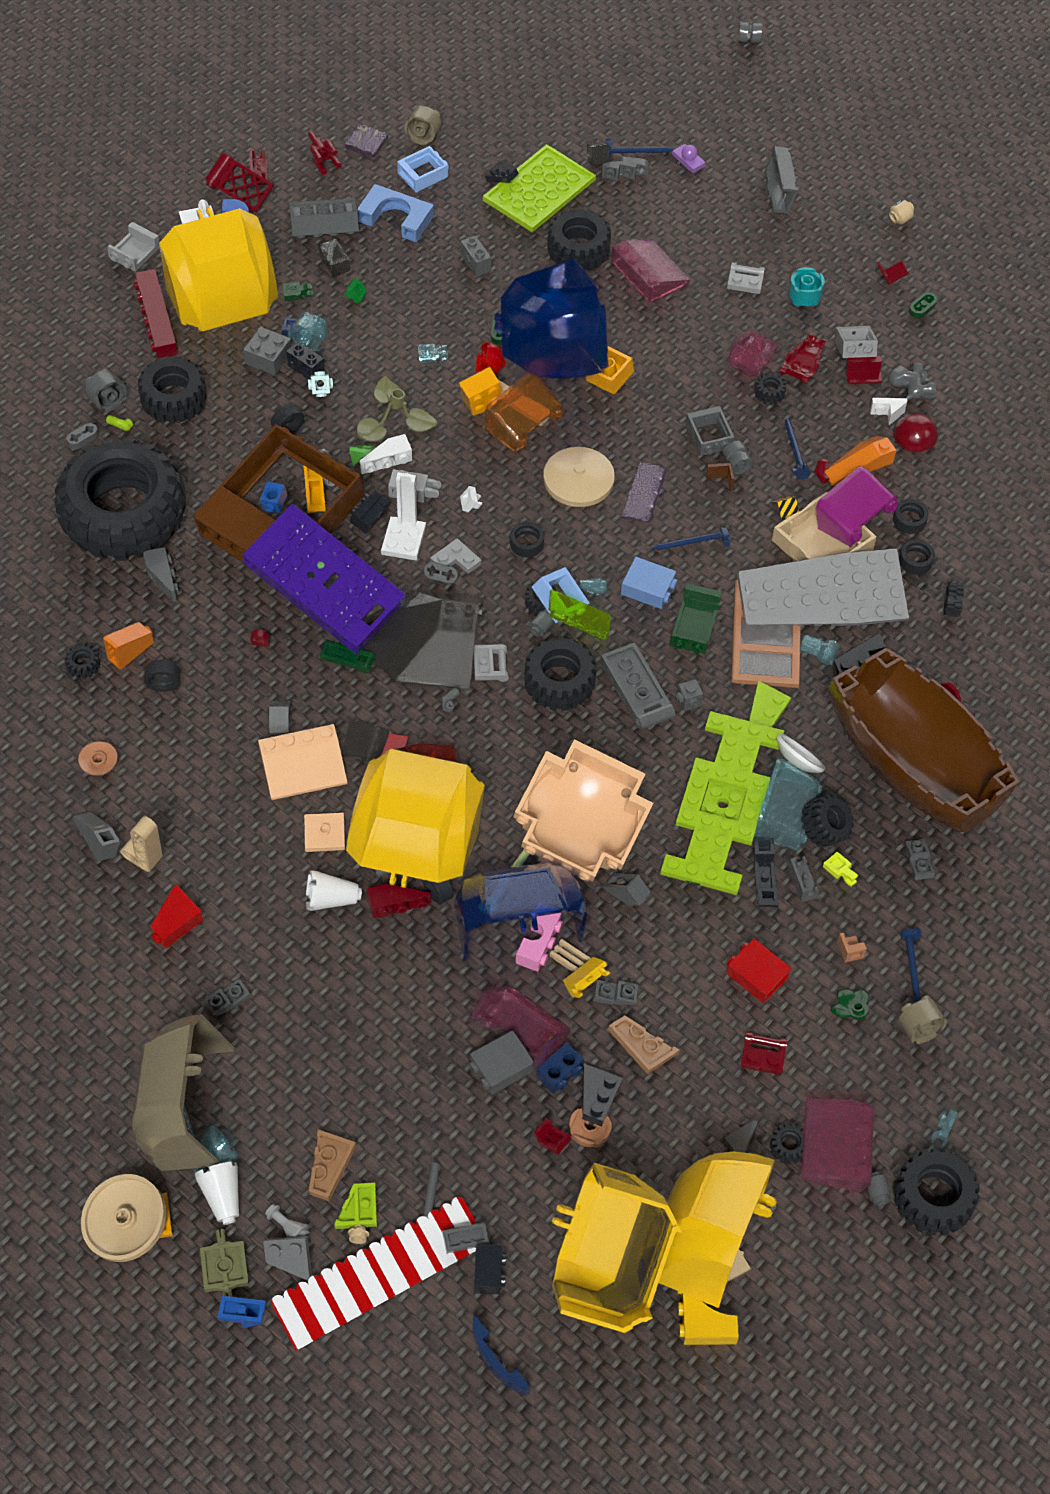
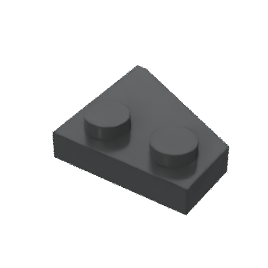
M308 1236L272 1238L263 1241L266 1263L309 1280L312 1276Z

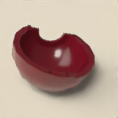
M911 413L902 417L897 422L893 431V438L906 451L922 452L935 446L938 440V430L935 423L927 415Z

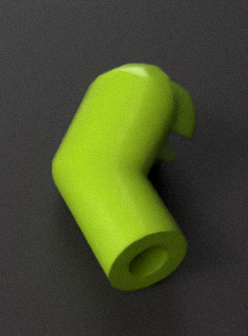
M109 415L106 419L108 424L124 431H129L133 427V422L130 419L124 421L112 415Z

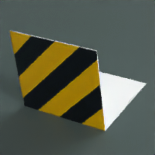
M788 496L771 501L778 502L781 519H786L799 512L796 497Z

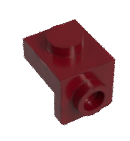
M547 1118L534 1132L540 1146L558 1155L572 1140L569 1134L555 1128Z

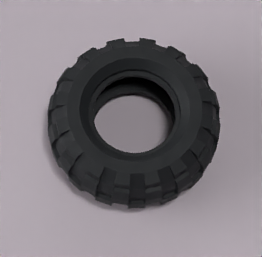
M112 438L102 440V445L97 447L91 444L82 449L79 457L73 456L66 463L67 465L58 478L54 503L59 524L62 530L69 535L73 543L84 551L89 550L95 557L106 559L107 556H113L116 561L128 560L127 556L137 554L141 558L144 556L143 552L154 547L161 548L166 544L183 519L182 513H184L186 508V495L182 476L178 473L177 467L168 456L149 443L140 445L136 439L124 438L123 442H114ZM130 487L146 494L145 499L140 504L126 511L111 512L102 510L94 505L102 494L114 488Z

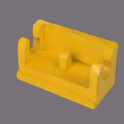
M592 957L563 980L571 997L580 998L583 996L581 991L600 976H608L610 974L609 971L604 969L607 966L605 961Z

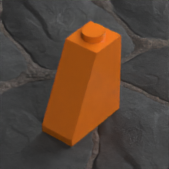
M137 622L106 635L103 641L108 660L120 670L154 643L152 630L148 626H143L140 622Z

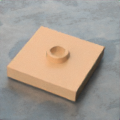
M344 813L304 815L305 852L345 850Z

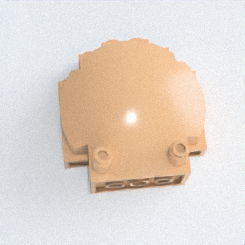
M577 740L573 741L565 759L546 751L514 814L516 821L522 824L523 829L528 831L521 847L531 855L536 854L538 856L537 861L547 869L553 868L566 878L569 876L573 878L574 875H578L584 881L590 880L593 882L600 867L607 870L610 868L621 870L653 805L652 802L636 795L645 774Z

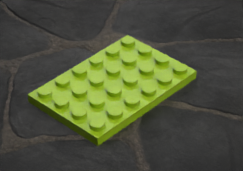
M546 144L517 168L519 174L509 183L499 182L483 195V201L527 230L534 232L596 180V175Z

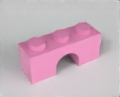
M542 905L538 906L531 921V931L539 933L542 937L538 940L523 938L516 953V964L537 972L541 965L545 966L548 959L547 951L553 948L556 941L554 936L556 932L559 933L563 926L560 912Z

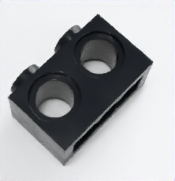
M299 341L286 351L288 366L306 378L311 379V375H315L314 372L325 371L324 358Z

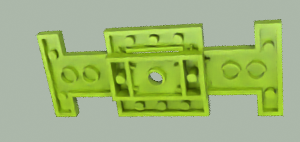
M710 711L705 731L723 735L715 762L700 758L695 759L676 820L677 826L694 830L685 859L666 854L660 874L683 881L688 880L699 883L704 887L737 895L743 875L726 871L724 867L732 841L752 845L771 777L752 773L760 745L779 750L777 736L779 733L784 734V730ZM724 802L728 807L720 808L718 803Z

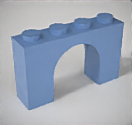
M374 184L357 209L358 222L373 226L378 217L387 210L398 209L406 212L408 216L401 225L402 237L414 242L419 240L434 217L433 204Z

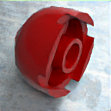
M485 341L480 346V349H483L481 354H477L476 372H481L490 367L493 373L497 375L501 368L505 367L506 359L499 346Z

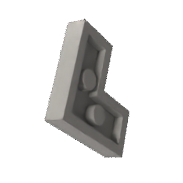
M455 539L430 557V562L450 567L456 563L467 574L480 566L482 561L459 539Z

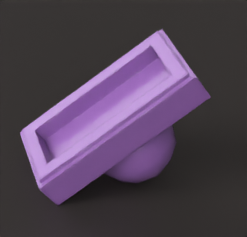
M684 144L672 152V155L692 173L705 167V161L697 155V149L693 145Z

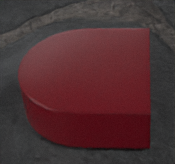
M263 630L252 631L250 637L251 645L269 647L270 635Z

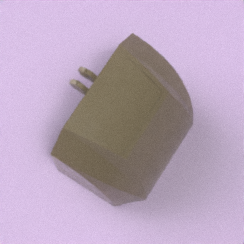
M202 1014L184 1017L167 1024L155 1034L152 1041L145 1044L142 1050L132 1130L137 1147L161 1171L205 1168L221 1163L187 1131L183 1114L187 1076L199 1075L201 1073L200 1067L189 1066V1064L202 1062V1055L234 1052V1047Z

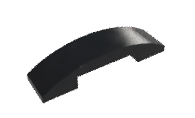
M754 837V875L758 907L779 906L775 878L774 837Z

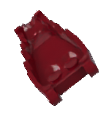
M809 333L805 341H802L800 344L798 343L796 348H792L790 353L787 354L780 369V374H789L801 379L802 383L807 384L814 377L818 369L826 340L819 339Z

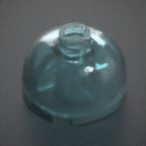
M210 1126L201 1135L198 1142L221 1163H233L239 1158L236 1149L230 1146L229 1140L216 1126Z

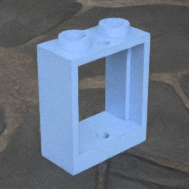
M430 146L397 161L398 174L415 193L448 177V163ZM428 162L435 168L420 177L413 170Z
M566 567L541 577L532 586L555 623L562 620L567 622L573 615L576 617L585 612L584 608L589 604ZM557 583L560 585L572 603V607L567 609L564 607L552 589V585Z

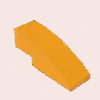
M304 466L308 513L326 512L323 477Z

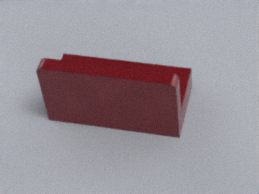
M882 356L847 358L845 371L848 384L882 383L880 371L883 362Z

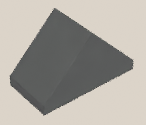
M291 701L271 702L269 706L270 735L289 734Z

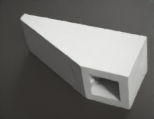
M406 435L388 438L360 460L361 474L371 473L412 461V449Z

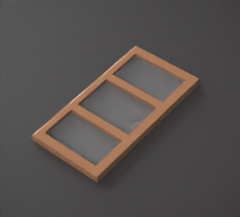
M736 580L731 682L758 685V681H761L768 686L799 688L800 626L749 625V627H746L738 580Z

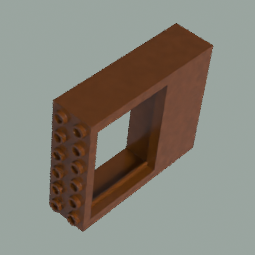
M276 424L194 514L193 518L202 537L243 563V554L276 521L243 500V498L284 453L344 490L316 522L330 534L364 497L361 476L356 471L347 469L342 462L333 460L329 454H323L313 444H307L300 436H294L287 428Z

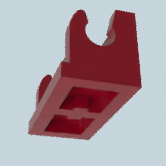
M250 149V170L268 180L265 152L261 150V155L257 156L255 155V150ZM251 175V183H253L255 180L254 176Z

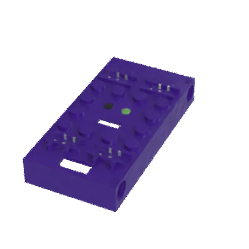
M291 504L243 554L244 565L355 655L363 649L405 603L406 594L294 504ZM334 573H336L339 576V578L330 586V588L327 589L325 586H323V584ZM378 604L385 611L369 626L362 619Z

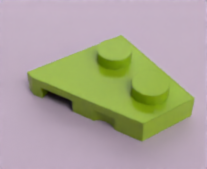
M375 1183L353 1184L339 1218L335 1221V1229L353 1228L355 1225L377 1227Z

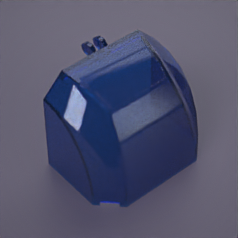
M575 258L515 278L501 296V313L494 315V320L496 321L494 329L502 332V356L537 377L550 379L584 377L601 373L604 368L609 366L606 308L599 301L597 295L599 291L598 285Z
M544 862L477 872L464 880L454 898V909L463 960L468 958L469 932L490 923L519 919L521 932H526L524 918L531 917L532 928L535 931L538 930L537 916L572 912L578 942L583 941L587 918L584 897L577 880L569 870L561 865Z

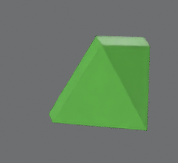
M366 445L350 447L349 451L353 467L377 447Z

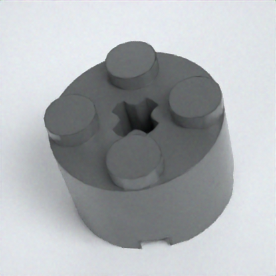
M108 369L95 373L85 381L87 397L100 410H114L121 405L123 396L126 397V386Z

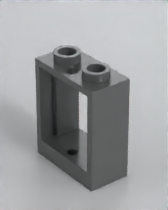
M720 406L687 413L686 427L699 456L723 451L726 445L734 441V435ZM717 423L723 438L702 442L697 428Z

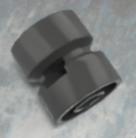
M740 21L738 42L747 43L751 41V43L760 44L762 23L753 22L749 24V22Z
M733 441L723 449V454L727 462L731 463L734 474H743L753 466V461L742 441Z

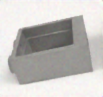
M870 326L836 327L835 344L842 358L877 357L878 340Z

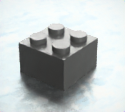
M260 327L244 348L245 364L276 375L287 360L286 351L291 347V338Z

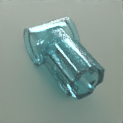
M806 634L800 650L815 655L822 663L830 665L834 662L840 650V645L833 640L822 641Z

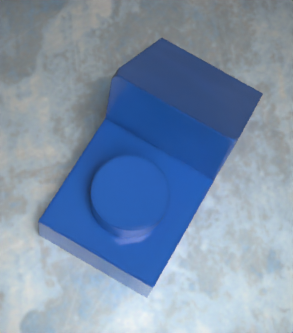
M222 1296L218 1320L241 1323L242 1328L260 1325L263 1321L266 1301Z

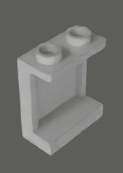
M131 222L128 225L129 233L115 247L109 245L107 249L109 258L112 261L118 262L136 272L160 248V242L157 234Z

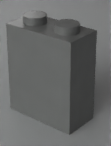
M512 1030L470 1054L469 1067L474 1074L477 1073L480 1077L479 1081L483 1089H488L490 1094L493 1095L534 1072L535 1063Z

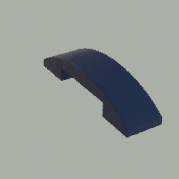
M474 1317L472 1319L474 1341L485 1365L505 1386L527 1396L530 1393L528 1383L517 1369L510 1374L506 1371L486 1344L489 1341V1332L479 1319Z

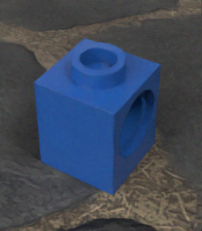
M267 481L260 498L264 510L271 513L281 512L287 497L285 485Z

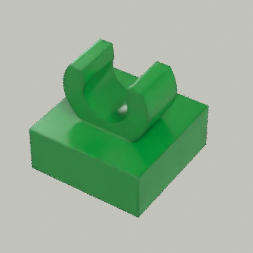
M359 278L352 280L351 284L347 287V292L344 294L348 299L352 298L355 303H359L362 301L367 290Z

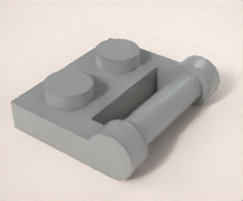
M732 262L727 289L760 294L765 267H748ZM735 271H736V272L749 273V274H755V275H758V276L739 274V273H735Z
M474 645L475 680H499L504 682L509 679V673L506 669V645ZM493 653L498 654L499 671H494Z

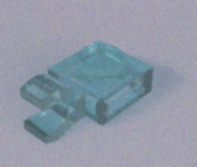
M950 1109L947 1116L943 1114L938 1125L942 1129L932 1134L930 1143L933 1144L936 1138H940L942 1140L941 1148L946 1146L948 1134L958 1112Z

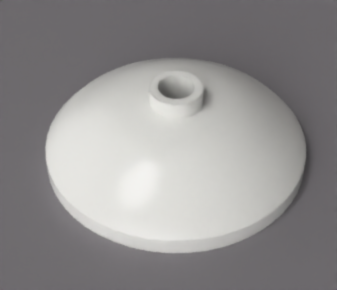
M779 733L777 743L781 753L788 760L786 764L794 770L798 768L811 773H821L825 770V766L811 752L790 737Z

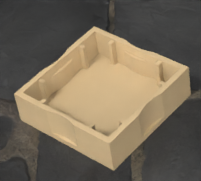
M826 492L809 503L802 511L791 515L775 526L772 541L796 562L843 553L874 550L877 536L863 525L862 538L849 547L819 530L816 506L818 501L828 493Z

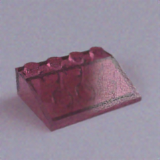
M653 239L624 240L612 246L611 261L649 302L690 282V279Z
M806 1099L801 1179L857 1193L862 1192L871 1185L874 1127L873 1105L850 1100Z

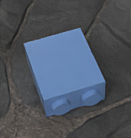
M635 557L622 583L621 595L662 609L664 603H668L670 600L671 589L674 590L678 582L676 571Z

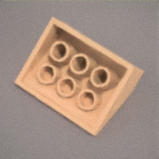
M334 724L258 740L271 800L347 784Z

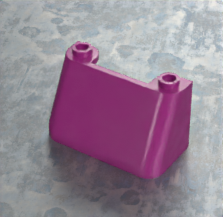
M859 466L818 501L816 506L818 529L851 547L862 538V526L883 509L886 513H891L897 509V497L868 469Z

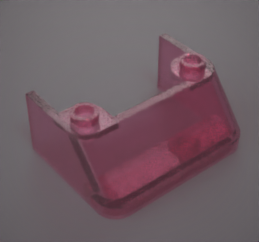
M506 986L485 992L469 1019L471 1022L481 1020L482 1024L489 1029L500 1027L507 1033L513 1030L520 1042L530 1048L529 1054L533 1060V1067L540 1066L553 1055L571 1032L560 1021L516 990Z

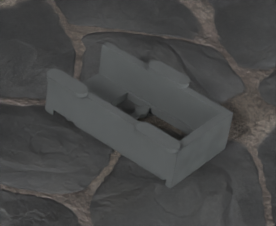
M773 145L772 154L765 168L767 179L766 194L767 198L771 200L773 212L789 214L798 193L790 148Z

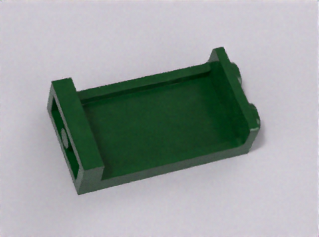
M686 583L669 646L689 650L694 653L706 654L721 602L722 591Z

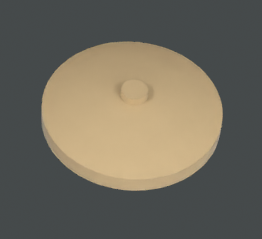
M570 447L555 453L547 461L543 479L546 490L557 501L569 506L586 507L601 502L610 494L615 476L611 462L600 452L586 447Z
M122 1174L107 1179L90 1194L82 1211L81 1230L86 1244L94 1253L113 1262L131 1261L144 1255L156 1244L163 1232L166 1222L164 1198L154 1184L141 1176Z

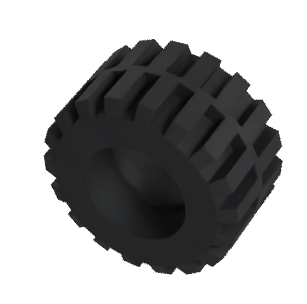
M835 794L824 795L809 801L804 806V810H802V828L806 831L805 835L810 837V841L816 843L817 846L827 847L848 839L849 835L853 832L851 828H854V823L852 822L854 818L851 815V809L848 808L846 801H842L840 796L836 797Z

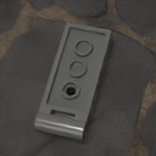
M635 642L601 655V666L639 730L676 716L673 705L669 702Z

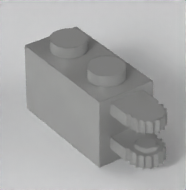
M393 469L388 485L389 497L397 498L396 477L398 472L416 475L417 502L424 503L425 497L437 498L439 496L438 489L442 485L439 480L429 479L428 475Z

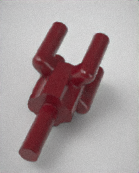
M309 132L308 136L312 141L310 151L315 157L314 163L322 175L327 173L322 164V161L331 159L337 169L341 168L342 164L336 156L338 151L329 139L321 140L316 137L314 132Z

